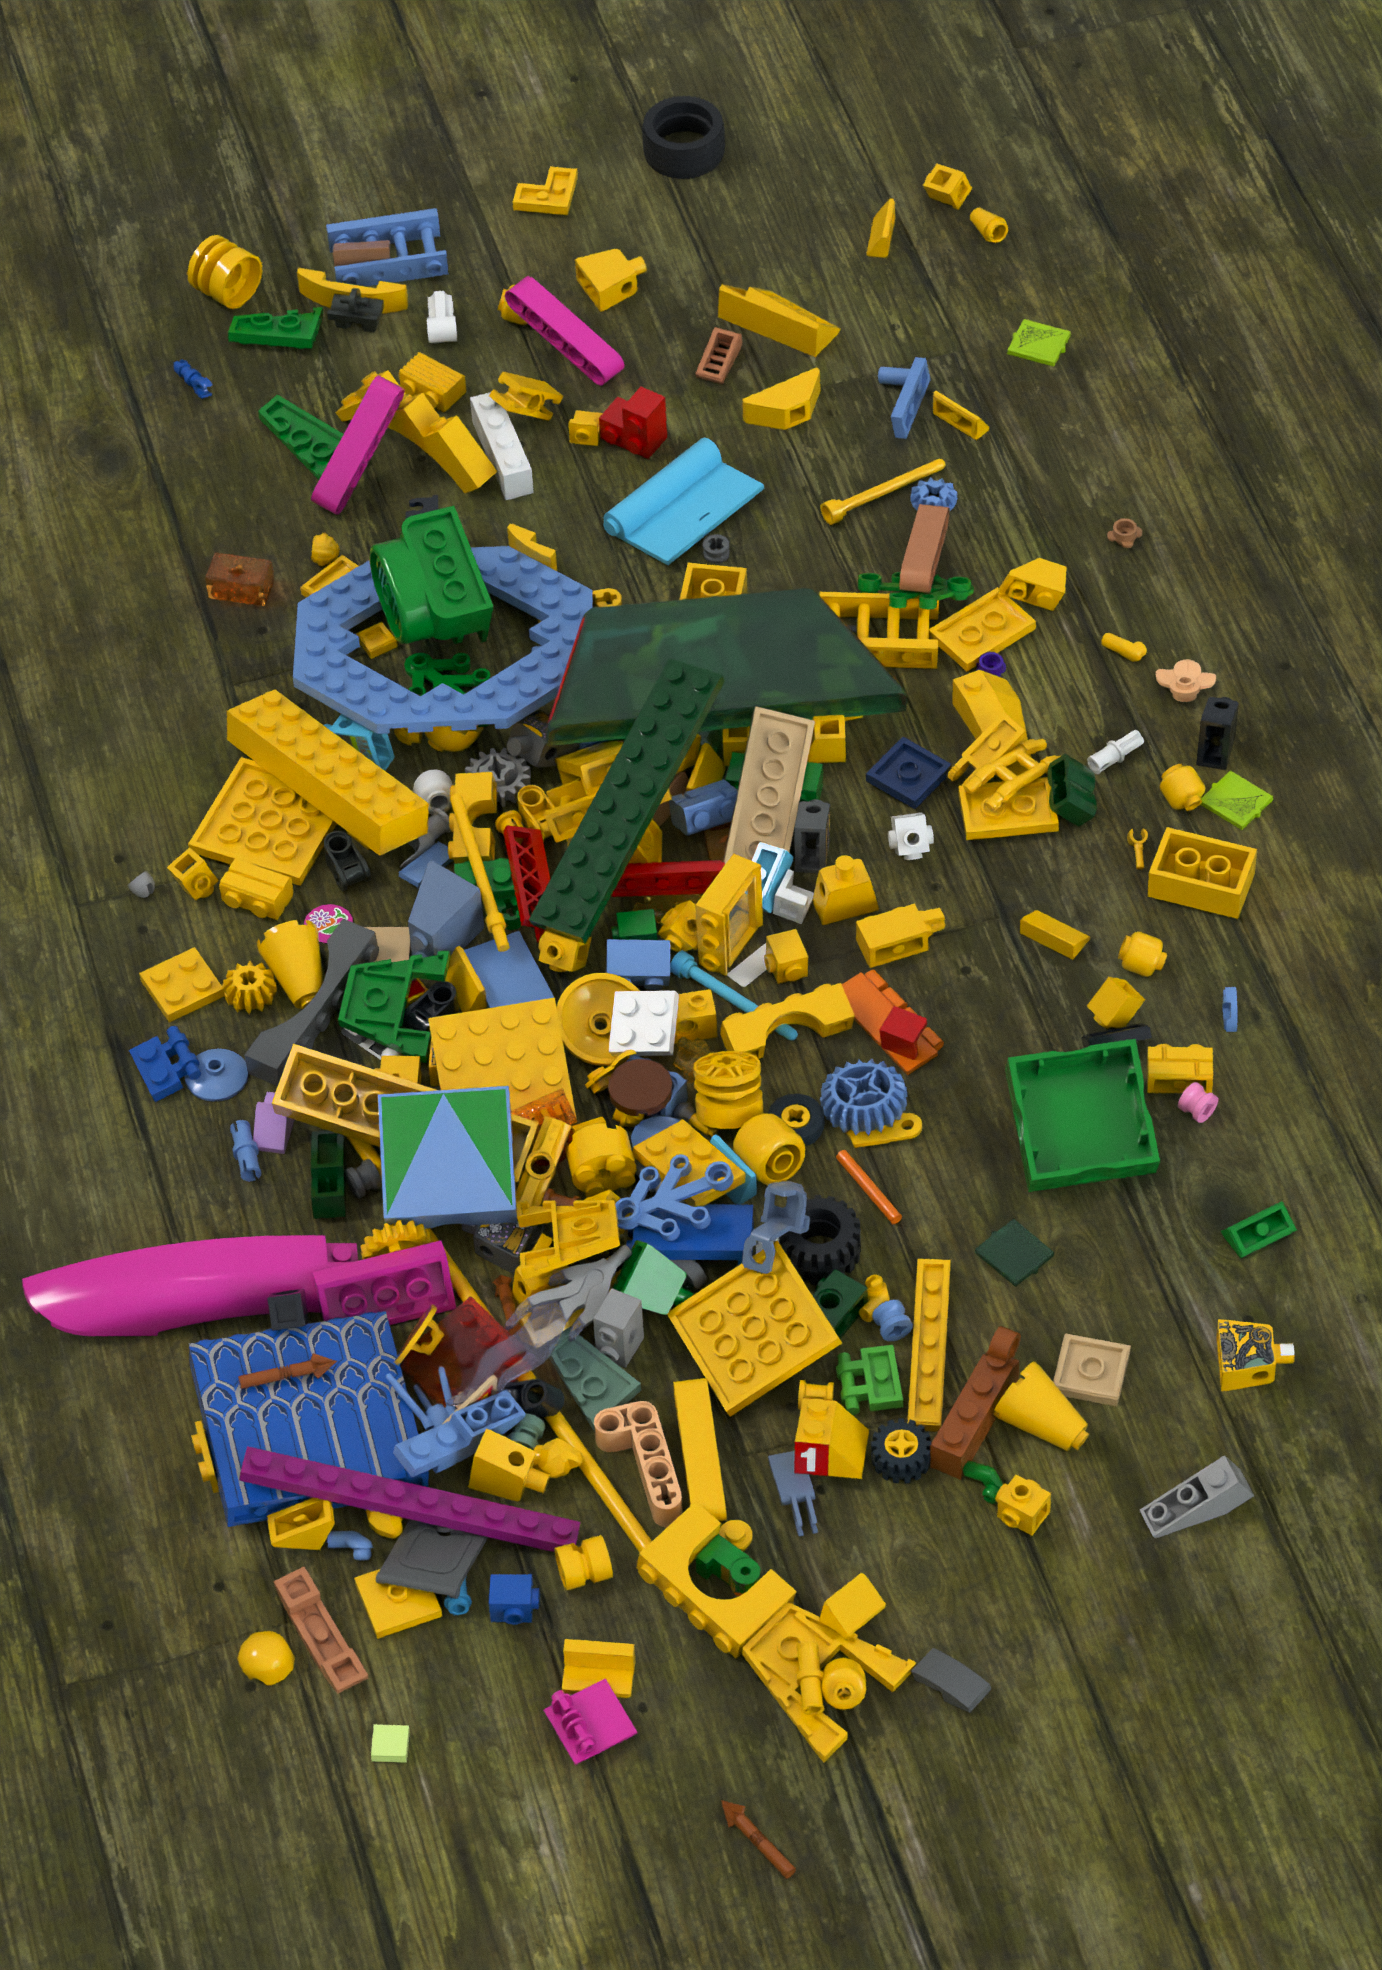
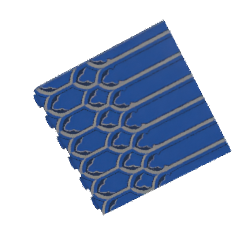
M386 1311L368 1312L347 1318H333L329 1321L307 1323L306 1326L274 1331L267 1329L263 1332L245 1335L236 1334L231 1337L215 1340L206 1339L189 1344L190 1369L228 1527L268 1520L267 1515L313 1498L239 1481L247 1446L428 1487V1471L411 1477L393 1454L396 1444L419 1434L411 1408L386 1379V1374H392L407 1392L400 1364L397 1366L394 1363L397 1351ZM312 1353L337 1361L319 1379L312 1373L294 1378L290 1377V1379L287 1377L284 1380L281 1379L280 1381L241 1389L238 1376L277 1367L279 1369V1367L283 1368L286 1365L289 1367L290 1364L311 1360ZM332 1502L333 1509L349 1506Z

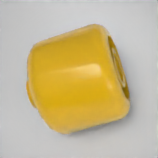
M763 1113L749 1119L739 1129L733 1143V1151L756 1174V1180L764 1185L789 1180L800 1169L805 1158V1144L801 1136L784 1120L774 1114Z

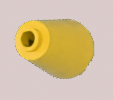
M297 920L278 924L264 933L265 939L262 943L259 939L257 941L259 954L271 969L294 1006L300 1009H304L323 984L319 934L316 924L309 920H306L307 925H299Z
M1036 1362L1030 1363L1020 1373L1025 1379L1021 1377L1016 1383L1013 1382L995 1407L994 1411L996 1412L993 1415L1063 1450L1069 1451L1072 1447L1078 1450L1089 1436V1433L1085 1431L1088 1424L1041 1366Z

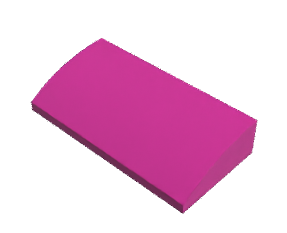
M441 1240L312 1272L323 1321H329L333 1318L359 1316L368 1312L386 1311L389 1325L421 1318L432 1304L437 1307L435 1314L456 1309L447 1255Z

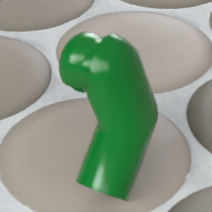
M967 1461L963 1469L964 1476L981 1481L985 1486V1489L982 1491L984 1500L990 1504L997 1503L995 1498L1003 1482L996 1470L990 1466Z

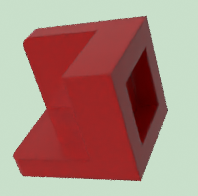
M893 1006L879 1029L881 1048L915 1060L918 1056L917 1040L927 1026V1019Z

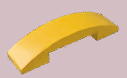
M298 268L297 270L299 292L310 300L328 308L332 305L334 294L350 296L352 288H359L361 297L384 300L382 314L406 310L409 306L407 286L403 284L379 281L377 288L326 281V272L303 268Z

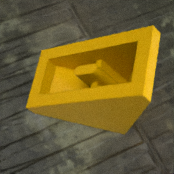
M314 1497L267 1515L271 1545L280 1548L320 1550L335 1524L332 1502Z

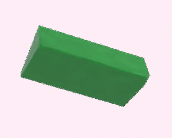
M1283 1201L1222 1230L1221 1233L1236 1254L1243 1258L1297 1231Z

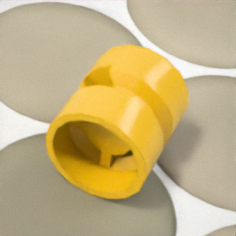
M602 1535L583 1540L579 1547L574 1543L554 1548L559 1574L566 1591L585 1586L588 1579L596 1583L613 1578L610 1557Z

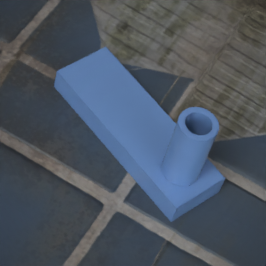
M915 357L911 369L882 366L879 369L878 381L880 384L903 386L891 415L895 438H907L931 380L926 358Z

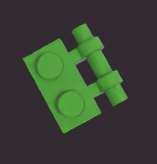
M893 1345L861 1348V1360L851 1361L850 1354L846 1352L840 1353L837 1356L836 1374L842 1383L840 1397L842 1404L846 1406L848 1412L852 1415L858 1414L860 1412L859 1402L868 1400L870 1411L903 1407V1396ZM864 1375L865 1385L855 1386L854 1378Z

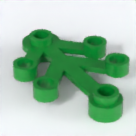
M901 572L892 574L891 583L882 582V576L876 573H862L858 575V589L860 593H878L879 590L902 591L889 594V606L893 608H904L907 606V599L919 596L920 608L935 609L938 600L949 597L953 600H966L968 596L974 593L971 579L967 577L957 576L946 580L935 574L931 592L923 593L900 590Z
M415 653L410 655L404 663L405 671L412 679V687L409 690L415 694H420V697L426 694V689L424 688V680L426 679L433 684V689L443 683L464 695L466 693L458 687H477L491 678L489 670L485 668L475 670L473 675H442L438 672L455 670L458 673H465L469 671L471 663L470 657L466 653H457L452 659H432L428 654ZM490 724L478 725V727L484 728L489 726Z

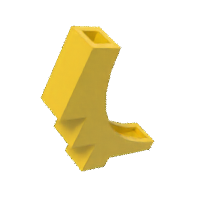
M389 370L377 374L376 371L370 373L361 381L364 384L361 388L341 401L343 406L335 413L342 422L352 420L376 376L380 375L400 386ZM423 392L415 396L404 394L388 428L402 434L429 454L452 477L464 493L480 488L498 472L457 415L448 419L444 416L440 417Z

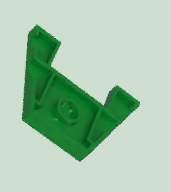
M439 951L437 952L438 955L422 957V954L410 956L409 960L391 962V959L351 965L338 1017L339 1026L404 1055L420 1056V1062L427 1063L431 1046V1033L428 1031L403 1029L401 1026L412 979L418 978L445 982L451 958L450 952Z

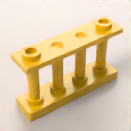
M820 592L819 616H825L820 611L822 598L839 618L858 617L857 637L885 667L937 669L938 640L929 639V619L938 620L939 600L935 609L920 608L919 596L907 599V606L904 608H893L889 606V594ZM870 618H888L887 638H869ZM900 619H918L917 639L899 638ZM828 620L827 626H834V625ZM818 636L817 665L871 667L845 637Z
M581 778L546 792L549 800L556 807L544 813L556 843L575 835L596 793L589 796L585 794ZM669 788L660 804L672 799Z

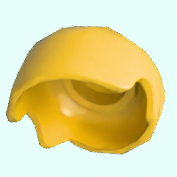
M263 1631L251 1634L240 1647L237 1659L243 1673L250 1680L253 1678L259 1679L268 1686L284 1680L293 1670L295 1657L288 1643L280 1634L273 1631Z

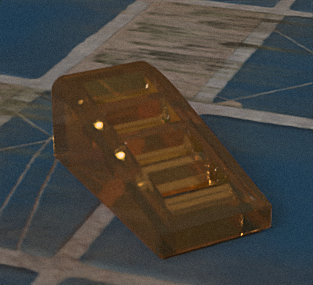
M563 1088L511 1111V1114L530 1119L529 1114L535 1113L540 1124L539 1128H541L544 1121L540 1110L546 1108L551 1118L561 1120L569 1125L578 1122ZM559 1104L563 1112V1114L558 1117L553 1108V1106Z

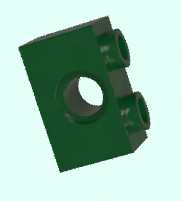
M834 1269L827 1279L822 1278L819 1281L813 1297L840 1339L859 1318V1309L868 1302V1287Z

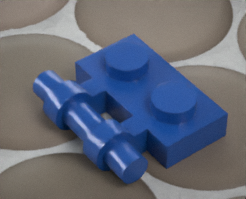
M171 1026L167 1029L168 1042L161 1044L158 1036L129 1050L155 1102L184 1088L179 1078L188 1074L191 1080H195L201 1076V1071L198 1068L200 1065L199 1060L194 1053L190 1052L188 1048L189 1041L177 1026ZM177 1054L180 1059L172 1065L169 1058Z

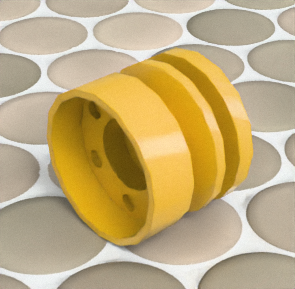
M219 235L210 236L197 247L190 259L187 270L188 282L191 287L205 295L211 296L222 305L231 309L239 308L256 292L262 276V262L259 257L238 247L228 239Z
M721 1051L699 1058L693 1067L695 1077L694 1088L698 1091L695 1098L697 1120L701 1124L712 1128L735 1129L741 1128L752 1117L763 1114V1093L759 1089L762 1082L760 1075L761 1061L752 1054L739 1051Z

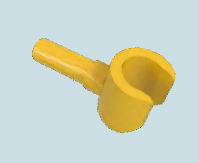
M1133 829L1127 834L1128 843L1134 846L1136 868L1138 870L1144 869L1143 843L1148 838V833L1145 829L1141 830V841L1134 839Z

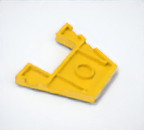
M555 1200L543 1201V1206H529L528 1201L516 1202L519 1228L552 1222L554 1247L520 1253L523 1280L620 1246L615 1200H574V1206H556Z

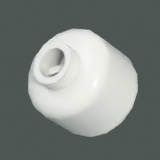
M437 769L428 770L417 777L414 782L413 792L429 803L428 814L432 815V811L436 808L444 812L452 808L450 787L453 784L450 777L444 771Z

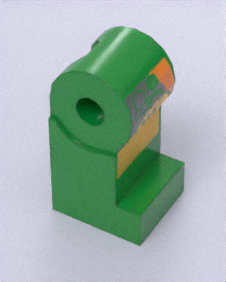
M719 1534L696 1556V1573L706 1580L714 1574L730 1585L732 1592L738 1597L746 1593L760 1580L761 1570L757 1562Z

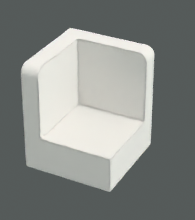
M788 869L775 894L773 914L802 924L813 902L814 893L792 885L794 871Z

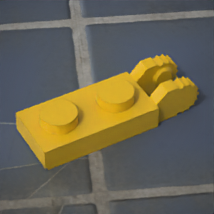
M1002 712L964 751L962 758L948 772L947 777L955 781L971 765L975 770L963 782L962 785H965L979 768L985 764L992 763L1010 752L1027 735L1026 731L1005 712Z

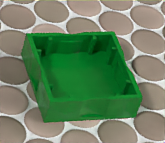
M1136 1039L1090 1045L1080 1050L1068 1052L1049 1051L1008 1057L1005 1073L1028 1192L1157 1172L1160 1158L1152 1118L1147 1110L1144 1099V1078Z

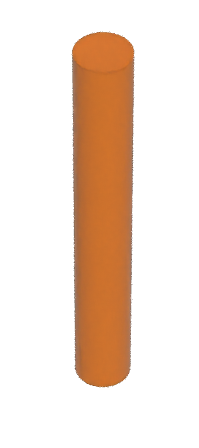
M846 1150L840 1151L836 1155L839 1163L891 1224L898 1223L902 1219V1215L851 1155Z

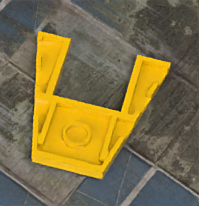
M787 1602L742 1647V1655L819 1758L825 1762L847 1740L848 1732L823 1712L816 1715L803 1713L801 1708L802 1698L798 1693L801 1690V1686L797 1684L796 1674L799 1672L798 1650L796 1646L804 1641L817 1642L819 1645L820 1670L841 1651L847 1657L859 1663L866 1672L891 1692H894L911 1675V1670L916 1666V1663L910 1659L905 1661L892 1655L891 1650L881 1645L873 1646L858 1639V1635L855 1633L845 1638L821 1623L819 1616Z

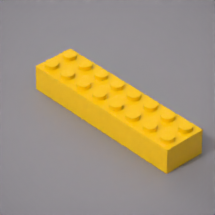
M274 689L266 692L259 697L227 710V741L379 856L428 833V802Z
M293 1044L272 1100V1106L276 1114L380 1147L379 1094L438 1090ZM511 1114L515 1187L517 1190L526 1167V1159L532 1152L540 1128L539 1122Z

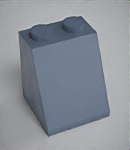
M432 860L427 864L408 920L412 956L422 954V957L438 955L437 952L449 951L451 956L456 947L460 946L464 949L484 929L480 888Z

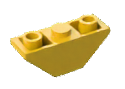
M816 367L742 399L743 420L745 423L787 430L810 420L820 394V370Z

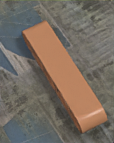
M919 504L901 567L900 590L923 593L931 592L948 529L949 507Z

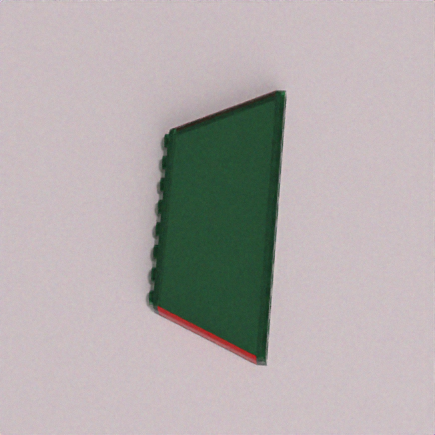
M801 588L796 590L594 607L588 610L581 619L547 723L545 737L548 746L625 739L669 658L722 674L725 679L699 731L751 726L755 707L812 720L814 716L845 715V717L905 712L908 698L905 688L816 591L812 589Z

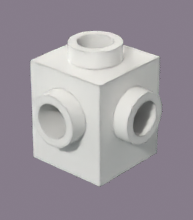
M913 813L891 817L892 830L888 831L890 849H895V853L899 856L904 855V860L923 858V852H930L929 844L934 843L932 826L926 825L925 814ZM914 833L913 840L908 842V835Z

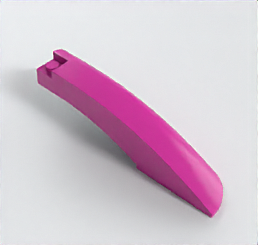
M325 1235L253 1236L191 1241L127 1251L70 1264L23 1278L22 1286L26 1300L36 1314L40 1313L51 1321V1326L61 1331L81 1336H158V1332L191 1324L225 1318L270 1314L267 1297L275 1292L304 1288L308 1312H321L312 1272L358 1261L357 1243H326Z

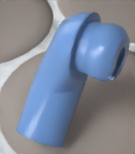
M330 1531L328 1535V1548H354L353 1558L355 1560L371 1559L372 1542L357 1531Z

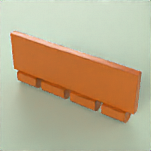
M874 969L868 971L865 975L860 972L842 984L855 1015L854 1020L880 1047L879 1029L893 1006L917 1014L911 1007L907 1008V1003L891 987L888 988V983ZM925 1027L917 1040L918 1056L915 1060L886 1049L883 1050L908 1076L938 1056L937 1051L943 1047L944 1042L930 1027Z

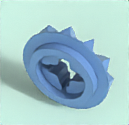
M930 477L928 482L919 480L918 485L912 487L911 504L917 511L919 504L949 507L950 511L957 503V491L954 490L952 483H945L943 478L934 481Z

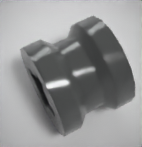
M370 1159L362 1161L361 1165L357 1168L350 1167L344 1171L346 1181L358 1199L364 1197L366 1192L371 1189L378 1190L382 1188L379 1172Z

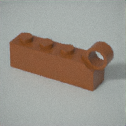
M999 1326L996 1330L988 1351L980 1358L930 1445L931 1468L957 1479H962L964 1465L967 1461L973 1460L997 1418L993 1415L996 1412L994 1411L995 1407L1013 1382L1016 1383L1019 1379V1360L1014 1359V1356L1019 1347L1020 1333L1004 1326Z

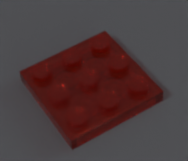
M470 1296L437 1324L439 1330L444 1333V1337L432 1354L427 1355L424 1352L419 1353L411 1349L400 1363V1367L436 1404L441 1403L445 1408L446 1402L440 1382L439 1367L445 1368L454 1401L459 1392H462L466 1397L470 1389L476 1391L492 1375L498 1378L497 1394L502 1383L514 1382L536 1362L534 1357ZM432 1329L416 1343L421 1346L423 1342H431L432 1335L430 1332Z

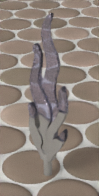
M623 1245L607 1260L602 1258L593 1263L571 1266L551 1276L548 1282L549 1286L566 1285L538 1292L525 1299L517 1307L513 1315L505 1323V1330L512 1329L527 1313L531 1312L532 1314L526 1324L514 1335L497 1343L485 1352L471 1385L462 1393L448 1399L447 1405L463 1404L494 1374L500 1365L517 1354L526 1352L523 1359L502 1373L497 1384V1393L502 1392L508 1382L543 1364L556 1348L571 1315L575 1311L584 1308L583 1313L573 1323L568 1336L570 1342L574 1341L577 1335L593 1322L595 1314L608 1295L610 1283L615 1276L616 1269L632 1255L630 1248Z

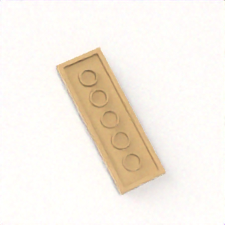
M755 707L723 860L725 864L733 853L752 861L759 842L790 852L815 721Z

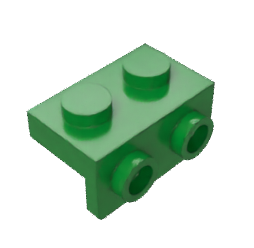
M498 858L493 861H483L494 898L516 896L509 859ZM470 861L454 864L456 875L477 886Z

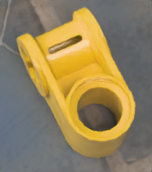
M527 785L518 792V812L526 828L541 830L544 843V839L552 835L544 813L556 807L542 788L536 785Z

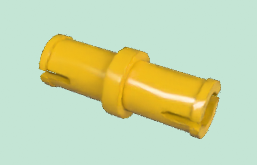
M804 1641L796 1646L799 1661V1672L796 1674L797 1684L801 1686V1708L803 1713L816 1715L824 1711L821 1689L824 1672L820 1670L818 1643Z

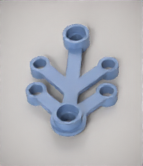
M679 1154L671 1159L670 1169L662 1183L661 1176L655 1167H645L640 1172V1180L630 1198H622L615 1203L618 1227L630 1230L640 1225L660 1232L661 1237L666 1241H673L680 1235V1228L677 1222L671 1218L662 1220L649 1214L656 1210H662L690 1220L696 1229L706 1228L711 1222L708 1210L702 1206L693 1207L679 1201L710 1189L717 1191L727 1190L734 1179L730 1166L723 1161L713 1162L707 1167L705 1177L677 1188L675 1187L679 1179L687 1176L692 1169L687 1156ZM686 1163L684 1167L676 1168L678 1164ZM649 1175H655L652 1180H646ZM725 1177L723 1180L717 1181L718 1178ZM661 1183L655 1196L644 1200L649 1189H654ZM628 1213H633L631 1216L625 1217ZM705 1215L702 1220H695L697 1216ZM668 1227H674L671 1232H664Z

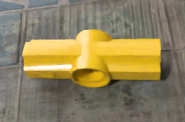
M545 1116L532 1152L526 1159V1167L516 1190V1202L528 1201L529 1206L542 1205L550 1182L556 1175V1167L571 1131V1125ZM543 1159L550 1163L549 1170L541 1175L532 1171L533 1164L537 1160Z

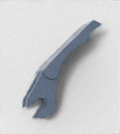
M795 1451L768 1456V1462L778 1490L781 1506L791 1504L798 1537L804 1536L801 1527L803 1526L797 1504L799 1502L805 1501L811 1531L813 1534L818 1533L817 1519L812 1500L815 1499L814 1489L809 1474L794 1473Z

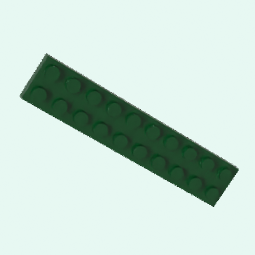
M671 658L668 659L529 919L533 926L586 944L725 682L722 674Z

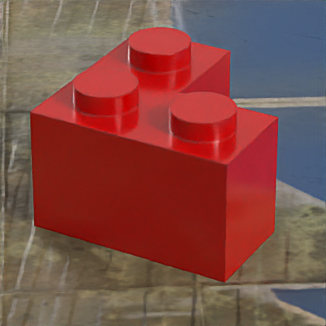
M640 387L628 401L617 397L599 417L600 438L633 454L649 459L667 439L665 397L643 387Z

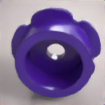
M995 652L984 653L979 658V663H977V670H982L998 677L1006 671V664L1003 662V658Z

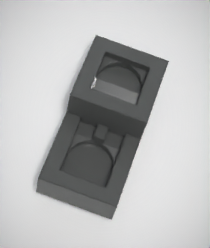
M932 1648L911 1670L915 1681L940 1691L945 1702L969 1713L991 1690L990 1684L978 1674L935 1648Z

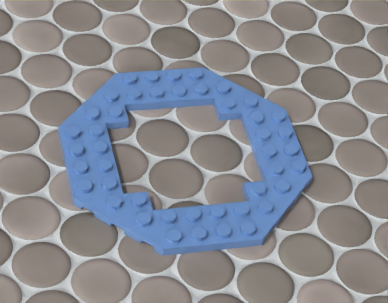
M510 546L472 547L471 550L487 591L542 621L529 629L530 640L540 644L541 647L464 695L442 683L420 697L347 656V654L360 647L359 636L348 630L382 610L371 575L370 561H367L298 602L293 668L294 687L376 734H390L391 728H408V733L433 732V727L451 726L452 731L477 730V725L495 724V729L509 728L556 698L581 620L584 617L585 619L560 695L583 681L588 672L594 669L593 593L590 588Z

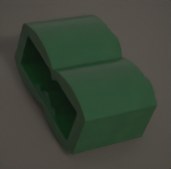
M1065 753L1049 764L1047 773L1048 783L1051 787L1049 805L1053 812L1079 827L1095 817L1097 811V800L1093 793L1095 775L1092 769Z

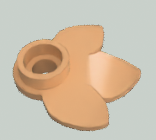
M1185 659L1178 661L1174 665V669H1158L1156 671V680L1159 685L1170 688L1175 700L1190 702L1196 699L1200 690L1211 688L1215 684L1216 675L1201 672L1199 663Z

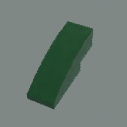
M328 1130L312 1131L310 1169L313 1219L346 1217L345 1136Z

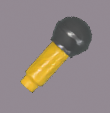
M680 1103L674 1109V1118L685 1120L689 1125L705 1135L713 1137L718 1133V1129L703 1125L697 1120L696 1111L690 1103Z

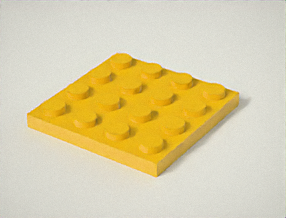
M241 757L190 840L188 847L200 856L230 865L235 858L291 877L293 884L301 886L324 847L325 837L333 832L337 823L258 763Z
M555 997L428 1018L440 1090L509 1086L511 1114L539 1122V1128H541L545 1116L561 1120L567 1124L577 1123Z
M778 1241L773 1243L775 1257L770 1273L757 1272L740 1264L670 1310L667 1314L730 1417L842 1344V1341ZM764 1249L752 1256L755 1262L762 1264L765 1261L766 1254Z

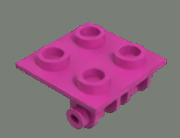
M606 1678L571 1696L568 1693H564L563 1690H559L551 1696L553 1700L551 1706L543 1709L575 1765L638 1734Z

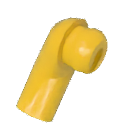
M1106 633L1102 637V646L1120 654L1131 662L1140 661L1146 655L1147 649L1142 642L1136 641L1132 643L1111 633Z
M871 1275L865 1281V1285L868 1287V1302L859 1309V1315L865 1322H871L874 1310L880 1304L890 1300L887 1285L879 1275Z

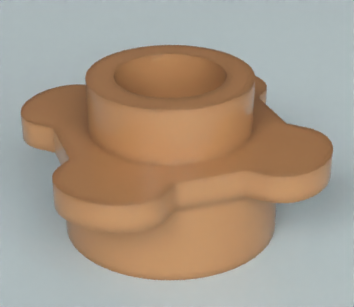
M1119 519L1114 523L1113 531L1107 533V538L1109 541H1116L1124 548H1130L1133 546L1134 540L1142 536V529L1137 527L1133 520Z

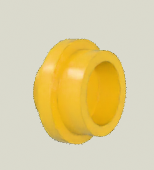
M730 1520L724 1523L719 1530L720 1536L741 1551L746 1550L752 1542V1529L744 1521Z

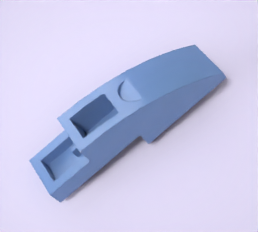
M506 1389L453 1412L450 1421L396 1444L393 1454L411 1477L430 1469L438 1473L476 1453L486 1429L503 1435L519 1423L526 1413Z

